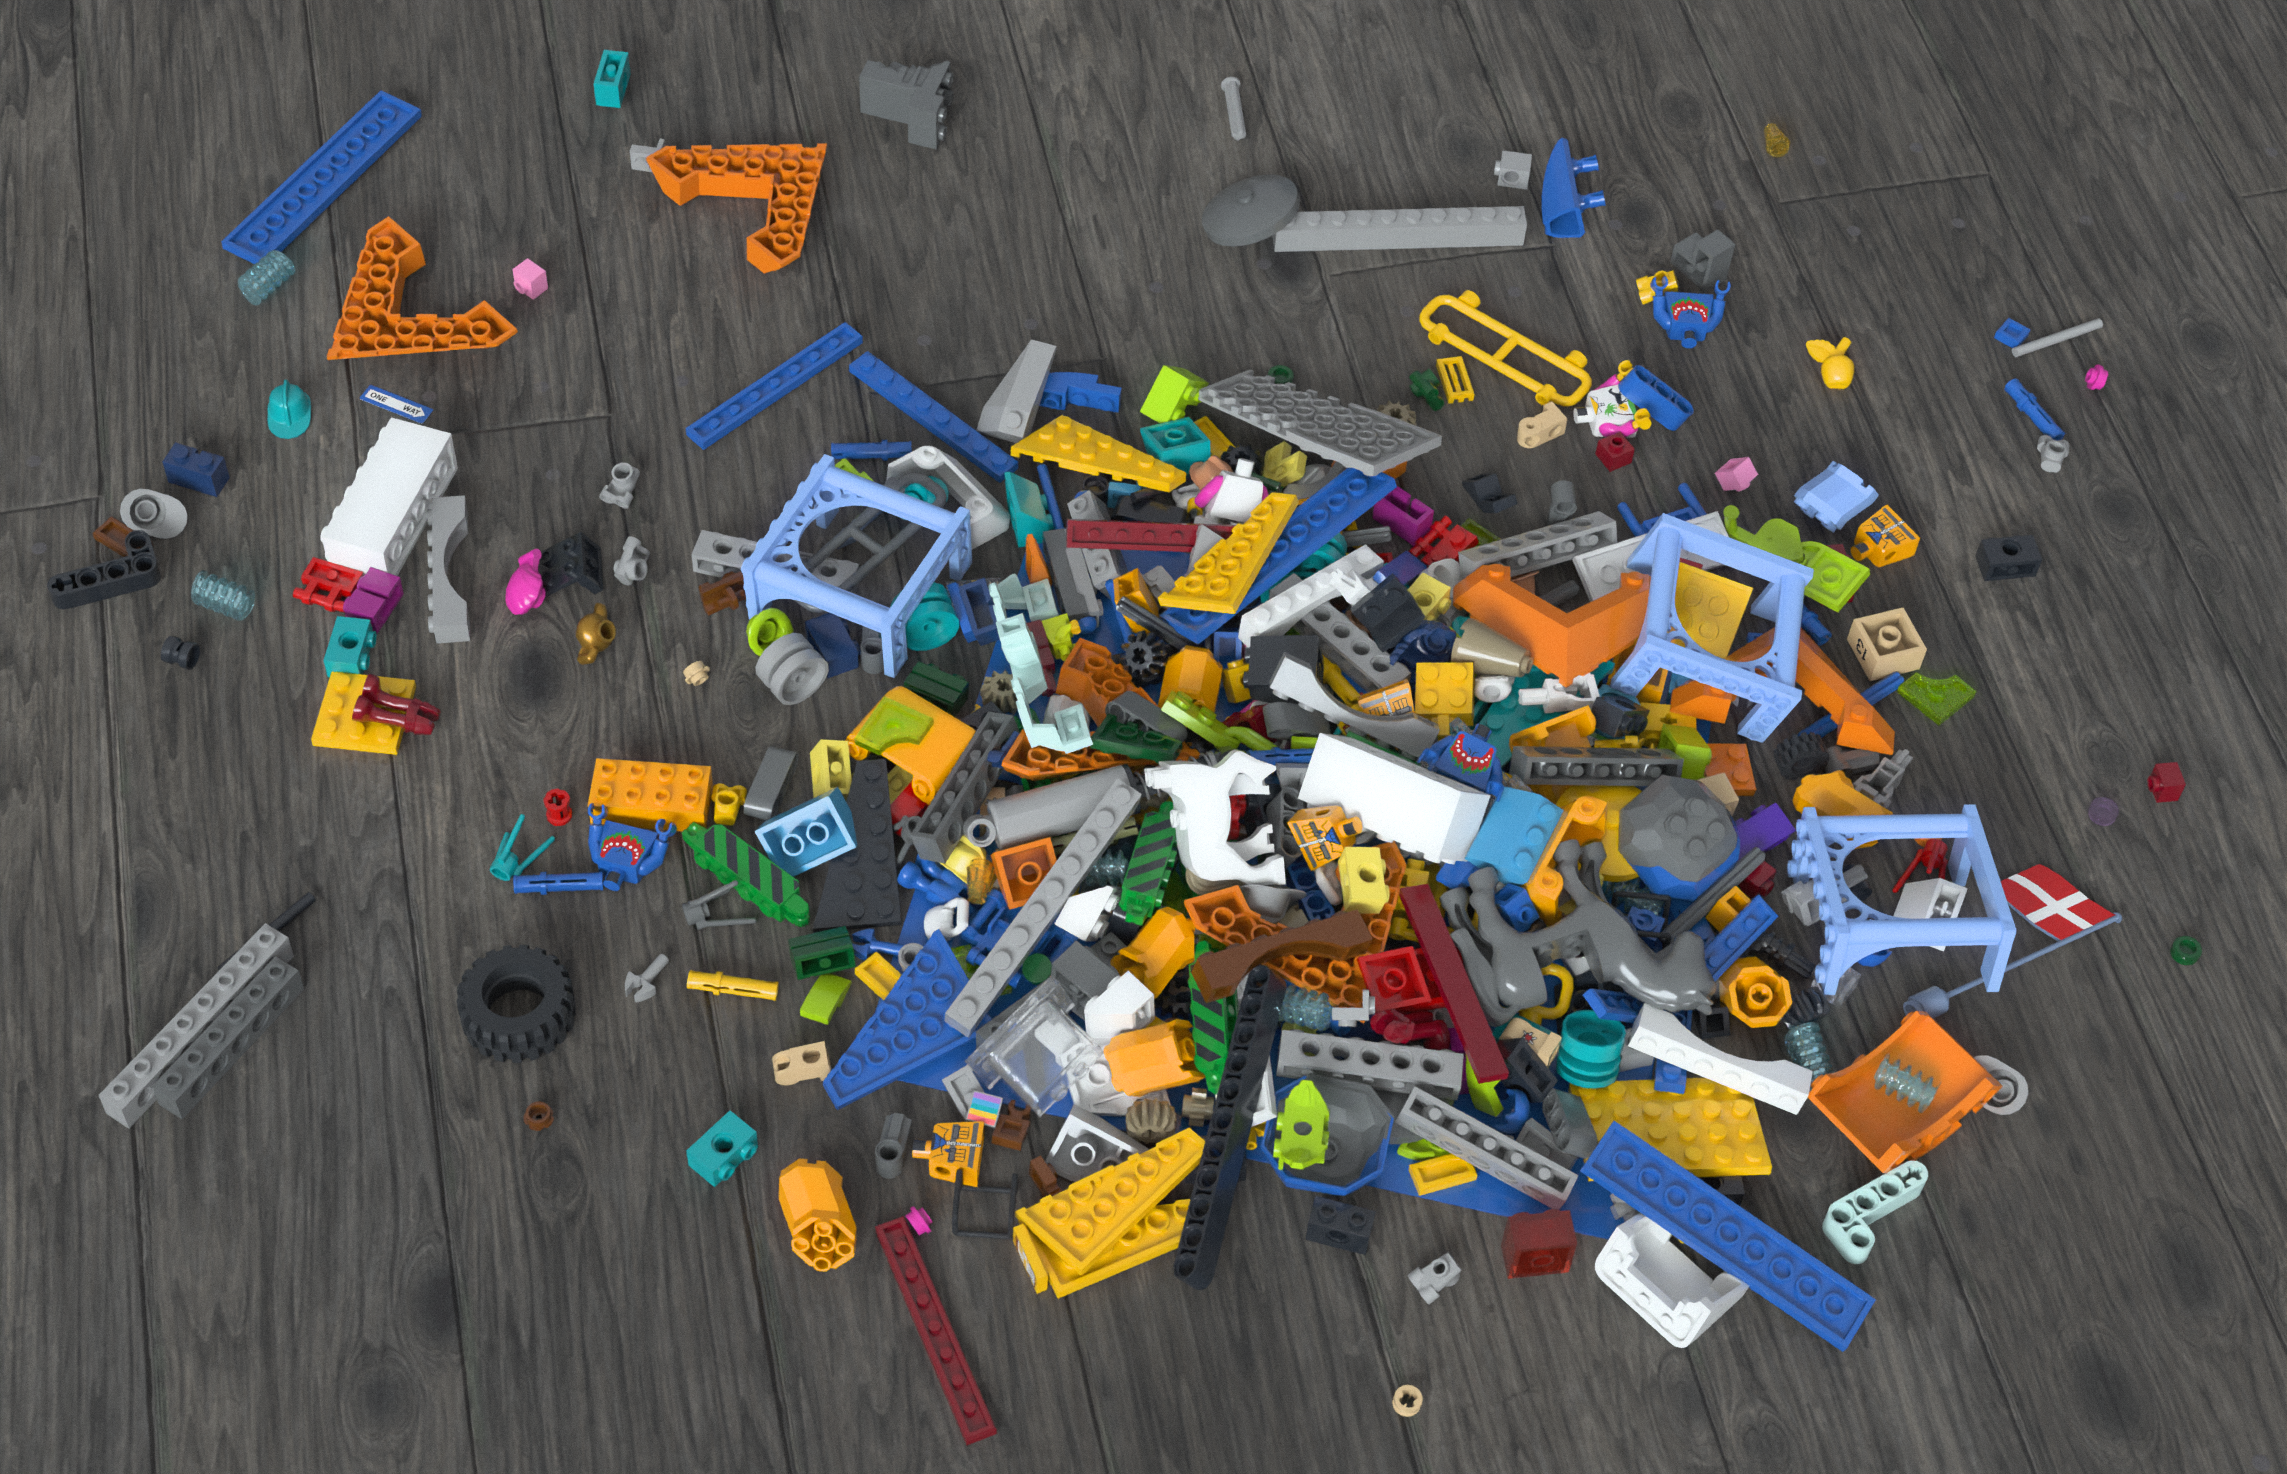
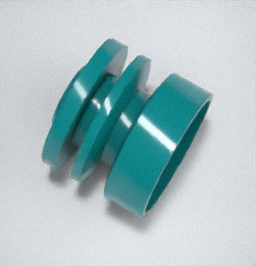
M1594 1010L1575 1011L1566 1016L1562 1024V1040L1556 1060V1069L1559 1075L1569 1083L1583 1088L1597 1089L1614 1083L1619 1075L1621 1053L1626 1036L1623 1024L1620 1021L1599 1019Z

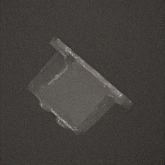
M1051 975L965 1062L981 1083L989 1090L1001 1080L1031 1110L1041 1117L1056 1101H1060L1065 1097L1068 1089L1077 1080L1087 1075L1090 1067L1104 1052L1067 1014L1075 1004L1060 982Z

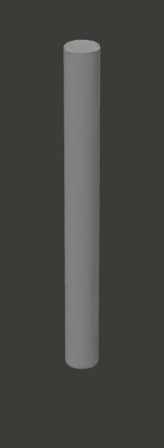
M2100 318L2022 344L2012 348V354L2014 357H2019L2103 327V322Z

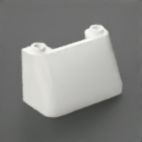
M1639 1213L1615 1229L1596 1259L1595 1270L1599 1278L1671 1344L1680 1348L1687 1347L1745 1294L1749 1285L1726 1271L1719 1274L1713 1281L1669 1241L1672 1234Z

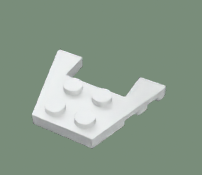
M1088 1036L1060 1055L1059 1060L1073 1103L1096 1116L1126 1117L1127 1108L1133 1106L1135 1101L1143 1102L1144 1098L1148 1100L1157 1098L1158 1101H1168L1169 1105H1171L1166 1089L1136 1097L1127 1096L1124 1091L1118 1092L1114 1088L1111 1079V1068L1103 1051L1104 1047L1110 1044L1111 1038H1093Z

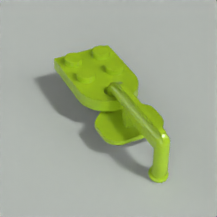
M1729 505L1723 510L1725 529L1729 538L1814 569L1813 578L1805 586L1804 595L1836 612L1842 609L1870 575L1869 568L1824 544L1813 541L1801 542L1798 528L1782 519L1767 521L1754 535L1737 526V518L1739 516L1737 507Z
M1172 690L1161 708L1163 712L1214 744L1217 749L1222 746H1230L1237 749L1241 742L1254 751L1271 750L1272 747H1278L1251 728L1227 727L1216 719L1217 715L1204 706L1200 709L1192 703L1193 699L1182 691L1176 693Z

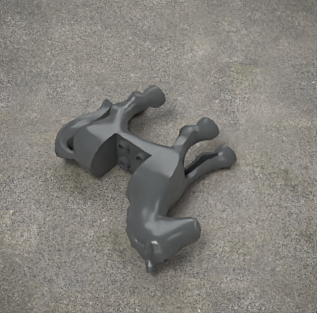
M1572 839L1561 842L1557 846L1552 856L1558 865L1555 871L1562 876L1563 888L1574 899L1577 907L1572 913L1554 925L1535 932L1517 931L1509 926L1501 917L1495 904V888L1499 880L1494 867L1477 870L1468 877L1473 891L1470 897L1464 887H1459L1445 892L1439 898L1442 908L1447 912L1449 926L1454 930L1450 936L1462 955L1464 969L1488 1025L1493 1027L1504 1025L1519 1010L1546 1003L1547 991L1540 969L1549 966L1553 960L1562 957L1564 959L1574 958L1580 954V951H1583L1594 977L1600 984L1611 981L1613 984L1621 986L1625 992L1639 1001L1645 1002L1656 1009L1674 1013L1680 1010L1697 1009L1706 1015L1712 1013L1710 1005H1713V1002L1710 998L1716 991V983L1706 966L1704 941L1700 936L1691 931H1683L1674 939L1668 955L1662 961L1658 960L1643 944L1635 926L1619 909L1610 905L1604 896L1599 870L1607 855L1602 842H1594L1580 848L1578 840ZM1578 861H1579V863H1580V865H1581V869H1580L1579 872H1578ZM1469 902L1477 912L1479 932L1474 928L1467 913Z

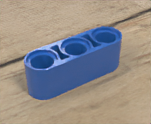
M1636 365L1618 383L1620 392L1639 408L1647 409L1652 418L1671 431H1676L1694 413V409L1687 399L1643 366Z

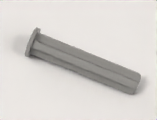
M1228 77L1221 82V88L1225 91L1231 135L1235 140L1239 141L1246 137L1239 93L1241 84L1238 78Z

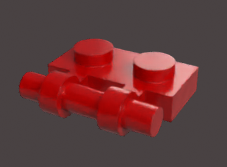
M1444 516L1440 521H1435L1430 526V531L1423 538L1419 537L1414 542L1415 545L1408 552L1416 558L1421 553L1425 555L1421 562L1428 568L1432 563L1444 559H1454L1459 563L1458 552L1474 548L1479 542L1477 536L1458 524L1451 531L1447 530L1452 521L1449 517ZM1437 538H1440L1441 541L1435 547L1430 545Z
M313 557L301 576L302 584L307 585L305 589L296 587L293 597L302 600V603L307 605L317 604L330 612H336L337 610L345 613L343 611L344 601L340 599L342 596L348 597L353 594L355 589H357L359 579L364 576V573ZM321 589L330 593L328 596L318 594V591Z

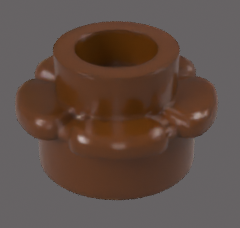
M544 1102L531 1103L524 1114V1123L529 1125L531 1130L541 1131L543 1128H548L552 1125L554 1121L552 1115L554 1112Z

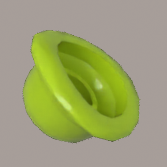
M768 608L754 615L749 620L746 630L749 646L755 654L761 656L764 650L775 640L793 633V627L788 616L777 608Z

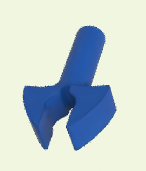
M865 929L852 934L854 942L866 943L863 946L852 944L854 955L863 961L876 951L878 953L898 956L900 949L904 946L902 944L877 941L874 938V929Z

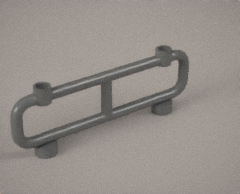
M909 473L899 480L892 476L883 485L904 493L910 484L917 483L935 495L936 500L932 503L933 505L943 508L946 504L945 490L922 473ZM867 507L809 560L805 561L801 557L800 559L805 568L812 574L814 569L850 537L854 538L875 555L838 587L850 592L922 526L913 522L909 523L883 547L860 530L862 526L881 511L873 507ZM793 567L791 568V570L796 572L798 568ZM794 600L810 612H825V610Z

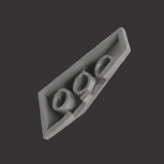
M1031 339L984 405L977 432L1018 443L1031 434L1057 346Z
M1074 1104L1045 1162L1046 1164L1051 1163L1058 1175L1077 1182L1110 1165H1113V1167L1127 1161V1157L1137 1152L1141 1154L1150 1149L1104 1119Z

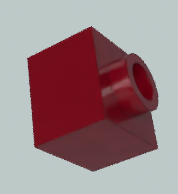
M1618 432L1598 440L1595 454L1608 471L1611 472L1632 463L1635 449L1624 435Z
M2177 762L2155 764L2151 775L2147 779L2148 789L2150 792H2153L2156 803L2178 801L2186 786Z
M1764 861L1739 884L1741 891L1750 900L1757 895L1766 897L1775 886L1773 879L1777 870Z

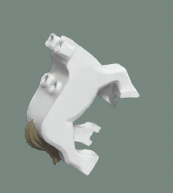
M1232 750L1214 766L1192 761L1159 762V767L1145 768L1146 786H1152L1154 789L1161 788L1173 800L1174 810L1170 811V822L1172 828H1176L1177 848L1181 863L1187 869V883L1195 893L1204 895L1236 885L1241 887L1252 884H1286L1283 856L1276 854L1268 857L1264 862L1256 866L1248 865L1245 862L1257 855L1274 852V844H1270L1269 833H1273L1272 824L1266 823L1258 826L1255 832L1244 840L1238 842L1226 841L1231 821L1229 796L1269 794V785H1265L1264 778L1274 772L1276 766L1259 761L1240 750Z

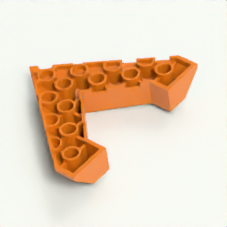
M827 143L817 144V147L808 148L802 147V144H780L778 146H769V144L727 145V149H712L711 145H698L684 150H676V146H665L646 157L647 163L662 191L679 206L698 195L768 199L766 226L747 237V260L761 272L767 273L781 269L801 256Z
M388 216L368 229L364 249L361 250L357 262L358 269L355 277H352L342 308L343 314L341 319L338 320L333 335L334 342L332 348L328 351L327 360L460 349H488L499 346L518 333V330L485 300L465 314H453V318H438L437 314H416V317H401L399 312L405 278L426 265L420 243Z
M1501 564L1482 565L1453 587V606L1459 611L1462 608L1470 613V618L1483 622L1531 652L1535 666L1546 674H1555L1559 677V683L1564 687H1568L1573 684V679L1578 675L1584 677L1599 667V664L1602 662H1607L1634 644V640L1639 637L1644 623L1651 576L1640 572L1621 573L1619 589L1569 613H1565L1510 581V566H1503Z
M1775 627L1724 659L1734 662H1749L1763 657L1769 652L1773 644ZM1801 628L1795 682L1805 689L1804 694L1818 707L1823 706L1831 713L1830 718L1838 725L1836 745L1893 755L1895 731ZM1767 662V664H1768L1770 667L1773 666L1772 663ZM1755 668L1756 674L1767 677L1761 669ZM1690 679L1672 690L1670 712L1725 724L1730 703L1735 701L1737 695Z
M1079 638L1061 667L1056 694L1070 697L1071 700L1081 702L1098 727L1106 717V705L1126 691H1133L1158 707L1142 687L1137 688L1131 682L1132 676L1127 670L1123 669L1121 664H1115L1110 658L1111 652L1106 647ZM1022 729L1003 759L1001 766L1007 772L1018 775L1021 778L1038 781L1108 769L1126 763L1128 766L1158 763L1154 760L1143 758L1132 759L1127 755L1118 753L1107 754L1098 749L1090 748V746L1065 754V751H1058L1041 745L1031 748L1025 730ZM1184 741L1182 742V751L1175 761L1179 759L1188 761L1190 756L1199 759L1200 753L1196 748L1191 749Z
M1395 841L1393 843L1387 842L1373 846L1380 848L1381 859L1385 860L1384 883L1389 886V900L1384 904L1379 914L1360 913L1373 939L1365 954L1340 962L1309 954L1288 955L1275 958L1261 965L1267 966L1277 975L1335 1008H1363V990L1367 989L1356 959L1361 956L1384 952L1393 911L1396 907L1402 877L1407 865ZM1337 866L1335 874L1341 885L1339 866ZM1239 885L1184 901V905L1195 928L1226 946L1235 943L1246 944L1258 936H1272L1287 928V926L1279 922L1275 925L1260 918L1261 914L1250 910Z

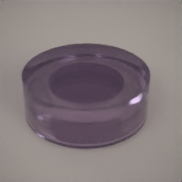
M2106 797L2094 799L2088 809L2090 819L2102 826L2113 824L2119 814L2117 804Z

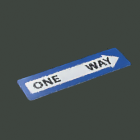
M369 385L360 397L363 401L421 424L424 423L433 411L429 407L373 385Z

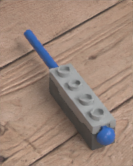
M1041 464L1037 467V471L1054 530L1043 532V553L1052 578L1061 615L1067 613L1069 621H1078L1080 633L1090 634L1099 627V616L1103 615L1101 599L1096 600L1097 588L1094 587L1092 579L1089 577V569L1083 556L1082 548H1066L1065 546L1066 529L1064 528L1047 465Z
M1090 490L1079 491L1075 495L1074 500L1067 503L1072 519L1111 520L1106 504ZM1082 548L1093 585L1111 600L1124 642L1129 643L1127 637L1132 635L1133 631L1122 613L1115 609L1116 603L1114 598L1113 579L1128 573L1122 552L1119 549Z

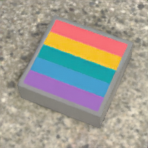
M973 1090L966 1121H982L984 1126L995 1128L1003 1098Z

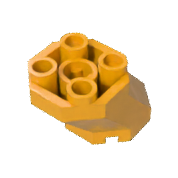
M1186 645L1176 655L1173 654L1168 658L1158 702L1160 709L1173 690L1176 693L1182 691L1193 699L1192 703L1200 709L1204 706L1215 713L1223 666L1219 661L1217 663L1209 649Z
M1841 770L1823 775L1811 774L1802 778V785L1796 788L1792 800L1795 809L1801 814L1804 807H1815L1817 816L1893 815L1890 810L1854 789L1851 779L1847 778ZM1873 840L1856 847L1855 849L1872 847L1873 845L1878 843V841Z
M1170 907L1158 909L1141 928L1128 947L1122 948L1118 952L1120 954L1110 960V965L1118 971L1121 977L1129 971L1154 994L1155 1000L1174 974L1195 960V926L1192 920L1185 918L1183 913Z
M1757 957L1738 958L1719 977L1720 1002H1723L1728 1007V1011L1738 1017L1751 1028L1776 1026L1792 1005L1788 980L1782 976L1780 977L1774 969Z
M1175 1019L1166 1024L1123 1033L1111 1038L1110 1044L1106 1045L1103 1051L1111 1068V1079L1114 1088L1118 1092L1124 1091L1127 1096L1141 1097L1151 1092L1193 1083L1205 1078V1074L1200 1072L1194 1063V1056L1196 1055L1195 1041L1189 1028L1193 1027L1192 1024L1187 1020Z
M798 1159L783 1169L779 1178V1201L793 1237L792 1250L809 1266H813L818 1271L825 1272L830 1268L836 1269L853 1258L856 1250L857 1227L842 1189L843 1177L826 1161L817 1160L816 1164L807 1163L808 1159Z

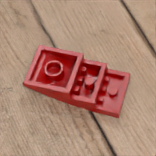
M1413 946L1361 956L1356 959L1366 989L1369 990V996H1375V1014L1386 1009H1396L1399 1013H1411L1418 1010L1428 1011L1446 1008L1421 948L1414 949ZM1455 946L1458 955L1461 959V962L1463 964L1462 955L1458 948Z

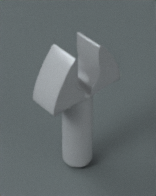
M660 954L642 975L636 976L629 971L625 980L626 997L635 987H640L641 985L642 988L634 995L635 1002H641L654 996L656 989L655 986L651 985V981L669 962L668 957Z

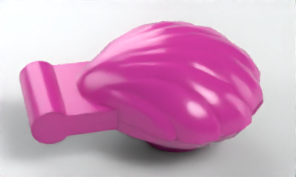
M533 549L519 557V567L513 573L508 583L505 598L506 605L515 615L525 614L532 607L538 608L544 601L545 589L542 588L543 580L538 572L539 559L542 557L539 549Z

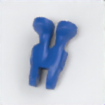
M919 854L916 857L915 864L912 861L905 864L897 878V882L902 887L908 889L915 888L927 893L926 899L937 906L945 905L954 898H965L969 902V917L974 913L971 905L980 907L986 900L985 895L980 890L963 882L951 870L943 869L937 862L920 859ZM925 876H928V877L934 879V881L931 882V881L928 880ZM957 907L953 911L955 916H957Z

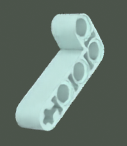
M1918 1161L1905 1162L1830 1205L1822 1224V1230L1846 1261L1852 1264H1861L1867 1260L1875 1242V1236L1868 1225L1917 1198L1927 1181L1928 1170ZM1883 1191L1890 1193L1892 1196L1886 1195ZM1859 1205H1863L1868 1209H1863ZM1834 1218L1840 1219L1844 1223H1839ZM1853 1242H1857L1863 1247H1858Z

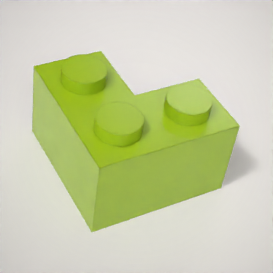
M1163 365L1140 412L1158 423L1182 419L1185 416L1184 410L1187 405L1198 406L1201 403L1199 401V390L1207 387L1209 382L1185 368Z
M1663 724L1657 749H1669L1684 759L1681 778L1692 780L1705 778V768L1711 762L1712 752L1696 728Z

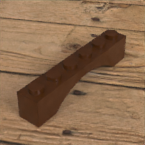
M1358 909L1350 912L1343 910L1324 920L1313 919L1304 926L1295 929L1294 927H1287L1272 936L1261 935L1246 944H1232L1220 952H1205L1197 958L1191 973L1205 1002L1209 1003L1233 995L1238 985L1253 968L1275 958L1309 954L1340 962L1365 954L1373 939Z

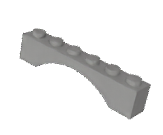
M465 496L432 498V509H427L428 525H432V530H427L428 546H432V551L427 552L428 566L432 568V573H428L429 589H433V594H428L429 611H433V616H428L429 633L435 634L437 644L470 641V617L467 602L456 593L447 578L448 565L452 554L459 543L468 535Z
M1286 652L1283 653L1269 681L1270 688L1274 689L1272 692L1274 695L1284 700H1288L1291 697L1299 701L1298 705L1301 708L1310 712H1314L1316 709L1325 714L1324 718L1335 724H1339L1340 721L1350 725L1349 729L1361 736H1365L1367 733L1376 738L1375 742L1386 748L1395 746L1402 750V755L1416 761L1424 749L1430 748L1440 731L1438 724L1413 712L1394 716H1379L1366 714L1348 707L1338 701L1323 687L1309 663Z

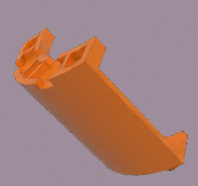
M1925 1011L1910 1012L1901 1021L1900 1024L1902 1026L1868 1055H1860L1851 1066L1843 1070L1820 1075L1810 1086L1812 1090L1809 1092L1808 1098L1882 1173H1888L1902 1165L1905 1159L1915 1161L1934 1149L1962 1126L1958 1122L1971 1110L1976 1114L2003 1087Z

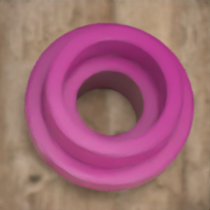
M2097 364L2094 368L2088 370L2085 377L2088 389L2094 390L2096 388L2100 390L2105 385L2108 371L2103 366Z
M912 1206L910 1208L911 1212L905 1215L919 1236L924 1232L930 1233L931 1230L928 1226L933 1223L923 1208L916 1210Z

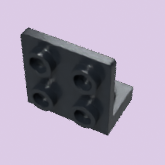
M582 532L541 551L542 557L539 559L538 572L542 576V588L545 589V597L575 582L587 588L594 595L603 591L601 547Z
M1393 573L1350 608L1356 618L1369 630L1382 653L1387 649L1395 647L1404 635L1418 628L1422 620L1425 619V615L1412 593Z

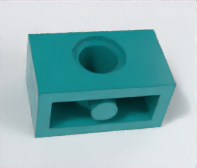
M603 51L594 81L597 106L621 108L631 75L628 52Z
M337 616L323 660L328 677H330L332 671L363 675L364 670H368L370 665L369 652L371 648L375 647L377 641V634L373 631L370 620Z
M729 1111L686 1150L688 1166L712 1186L716 1187L722 1180H728L742 1161L749 1160L756 1153L758 1147L757 1132L732 1111ZM724 1148L730 1149V1151L725 1153L719 1152Z

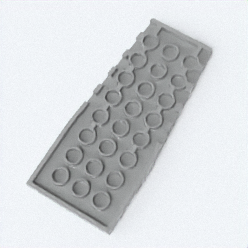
M1253 370L1244 371L1199 390V401L1300 446V449L1303 451H1311L1321 455L1324 459L1342 463L1344 467L1355 468L1367 476H1376L1387 469L1394 468L1398 464L1410 461L1416 456L1428 453L1430 450L1441 446L1442 435L1354 403L1348 404V408L1340 406V399L1333 396L1327 397V400L1317 398L1318 392L1311 389L1306 390V392L1295 391L1296 384L1290 382L1274 384L1275 377L1269 375L1255 377L1253 376Z

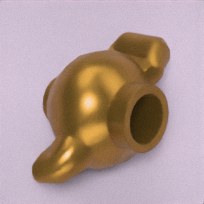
M596 603L594 612L585 615L577 625L576 638L582 646L577 661L581 665L594 663L598 653L608 648L615 638L616 628L607 619L605 604Z

